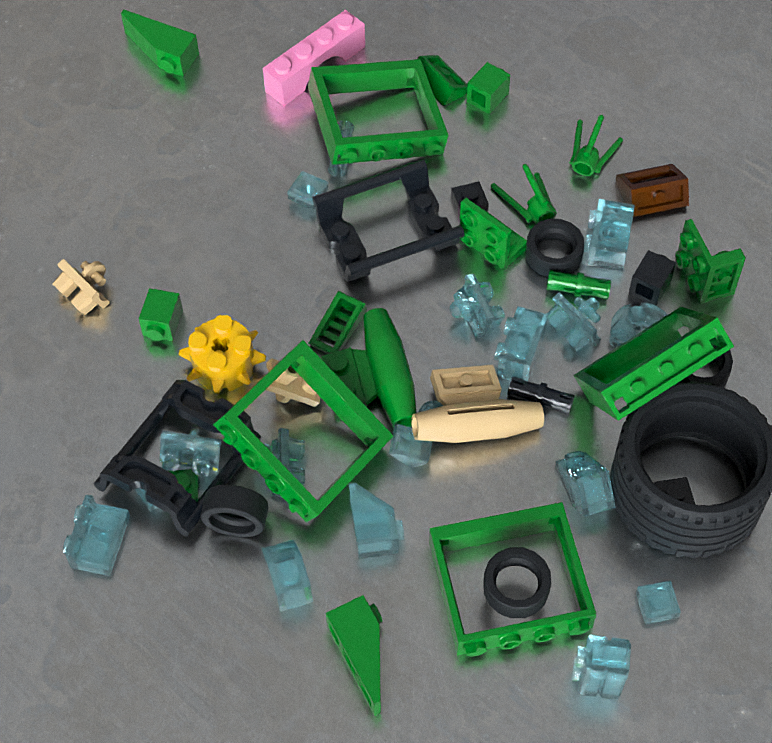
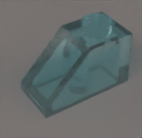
M349 483V497L358 558L399 553V540H404L405 538L402 520L395 519L394 508L357 483Z
M295 540L262 548L279 611L312 603L311 584Z

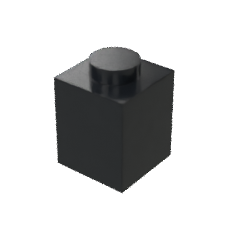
M648 250L632 276L628 294L657 306L672 281L676 262L664 255Z

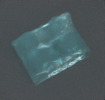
M85 495L82 505H78L75 510V526L72 535H67L63 546V553L70 567L110 576L128 524L129 511L127 509L96 504L92 495Z

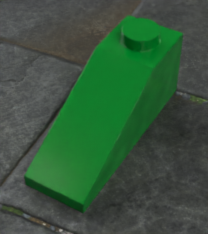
M124 9L121 12L125 33L160 69L180 76L186 74L199 55L196 34Z
M364 595L327 612L326 622L374 716L381 713L380 624L383 623V620L374 603L369 605Z

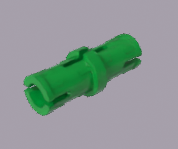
M550 270L546 290L572 293L574 297L584 295L608 299L611 280L584 276V273L577 272V275Z

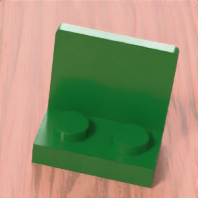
M464 198L461 201L460 225L464 230V237H461V240L465 245L475 248L484 255L488 262L498 265L503 270L526 251V239L468 198Z
M685 220L683 231L680 233L678 251L675 252V260L677 266L683 269L687 276L690 291L696 294L700 303L735 294L746 259L741 248L732 251H721L711 256L693 220Z

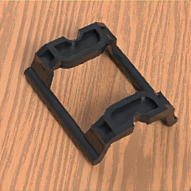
M424 159L312 197L320 231L329 249L333 248L340 251L336 255V264L347 282L370 275V271L373 268L433 247L438 251L458 244L459 239L464 237V230L461 225L452 228L447 217H440L435 214L439 211V203L429 186L428 169ZM401 179L409 202V216L422 239L367 257L366 249L352 224L344 221L342 217L344 199Z
M176 380L123 448L103 469L100 476L94 482V486L102 492L106 490L110 483L128 492L138 488L147 491L145 494L146 501L169 513L178 532L188 536L201 519L200 515L205 493L211 487L226 485L243 463L241 454L231 445L233 455L197 502L192 498V494L188 493L178 483L176 476L143 457L133 455L172 407H175L177 414L182 418L210 432L220 433L213 424L234 404L223 398L213 402L207 401L205 399V389L187 380ZM243 411L238 418L260 440L261 436L254 430L251 417Z

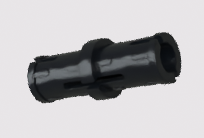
M515 376L512 377L507 396L531 402H540L544 407L555 409L568 415L575 398L573 394L549 388L546 383L536 384Z

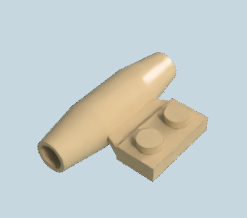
M493 365L432 370L430 380L437 402L443 406L415 413L412 415L411 420L412 433L415 440L460 443L507 438L542 428L544 425V410L540 402L499 399L502 388Z

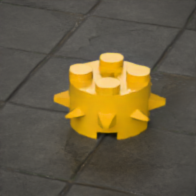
M219 315L215 319L196 327L195 331L189 336V347L179 350V356L192 363L193 369L187 376V381L197 379L207 389L213 390L214 394H219L223 388L233 391L244 384L249 385L254 365L266 361V355L253 349L252 341L258 334L257 330L248 332L245 326L232 320L228 315Z

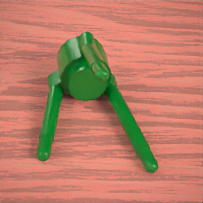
M603 115L598 116L588 144L580 148L583 121L581 119L577 121L573 155L569 164L572 165L573 170L579 175L591 176L594 172L599 174L605 162L623 142V138L619 137L601 158L599 157V151L594 147L604 120Z
M523 164L522 167L535 193V196L531 197L527 202V210L497 184H491V188L523 215L527 223L534 221L537 224L540 221L554 219L557 214L540 174L536 172L533 176L527 164Z

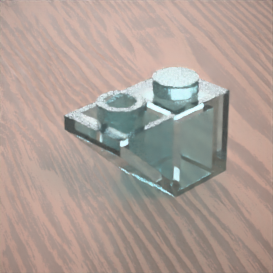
M582 451L568 453L564 459L555 461L557 471L572 506L582 516L586 517L616 508L609 471L603 465Z

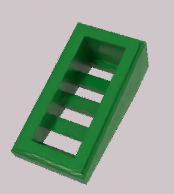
M338 291L308 344L326 354L342 350L367 312L366 304ZM344 308L352 312L351 317L340 312V310ZM337 317L347 322V324L343 326L334 322V319ZM329 326L342 332L340 336L327 331ZM325 336L336 343L332 347L320 341L321 338Z

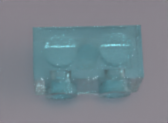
M599 199L597 211H590L588 228L593 229V235L586 234L584 252L589 253L587 265L623 271L635 205Z
M517 306L514 317L508 316L503 335L507 337L504 343H498L494 355V360L499 361L497 377L509 381L512 380L513 376L525 381L530 380L545 337L548 314Z

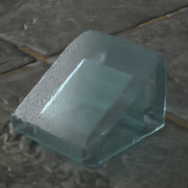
M396 424L394 425L389 454L410 468H414L428 463L433 441L415 440L411 427Z

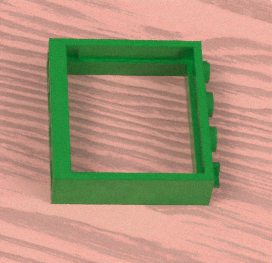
M421 59L311 67L308 90L332 165L443 155L449 135ZM414 88L428 130L342 138L329 94Z
M679 307L573 376L590 403L619 421L727 352L734 345L717 317ZM683 326L688 327L690 331L681 336L678 329ZM622 397L626 406L618 410L614 403Z
M304 340L286 354L213 424L225 437L223 441L233 445L241 454L243 462L249 468L257 470L265 479L267 487L273 493L279 494L289 504L290 511L292 513L297 512L305 522L317 517L393 437L391 432ZM289 366L305 380L367 446L317 500L238 418Z
M563 502L429 529V545L457 656L463 654L470 657L484 654L487 649L501 647V649L505 650L512 649L521 645V642L530 640L546 642L559 634L570 633V635H580L593 628L596 611ZM553 531L577 611L465 634L444 552Z

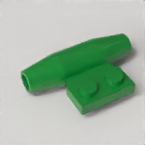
M384 308L371 309L363 316L365 350L352 349L350 347L323 355L321 359L366 407L378 397L392 427L395 429H406L412 426V415L417 413L415 385L403 342L388 311Z

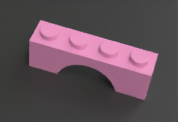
M345 9L263 67L265 91L283 106L290 103L305 92L310 78L311 67H318L325 60L334 56H338L346 62L365 48V24Z

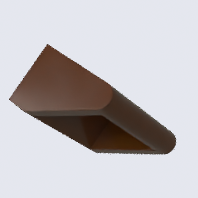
M674 164L616 175L617 186L628 213L632 217L689 206L688 177Z

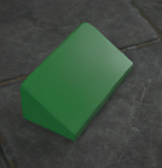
M438 55L418 56L417 59H421L434 97L441 105H448L467 94V83Z

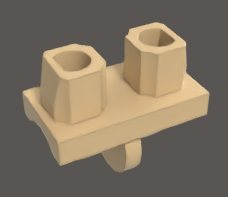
M62 259L57 264L62 272L52 284L66 297L79 287L81 290L70 302L84 315L90 312L97 304L104 309L110 303L93 286L95 284L103 286L106 283L104 278L106 268L101 262L94 261L89 264L87 261H84L80 265L83 270L82 273L75 267L73 268L65 259Z
M271 358L266 362L268 372L279 362L278 360ZM291 366L266 389L275 393L276 400L282 403H287L290 399L313 407L320 403V396Z

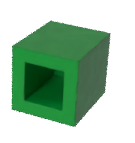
M487 62L467 82L466 102L490 114L509 94L510 74Z
M149 288L139 316L143 336L157 341L162 339L173 341L183 313L179 293Z

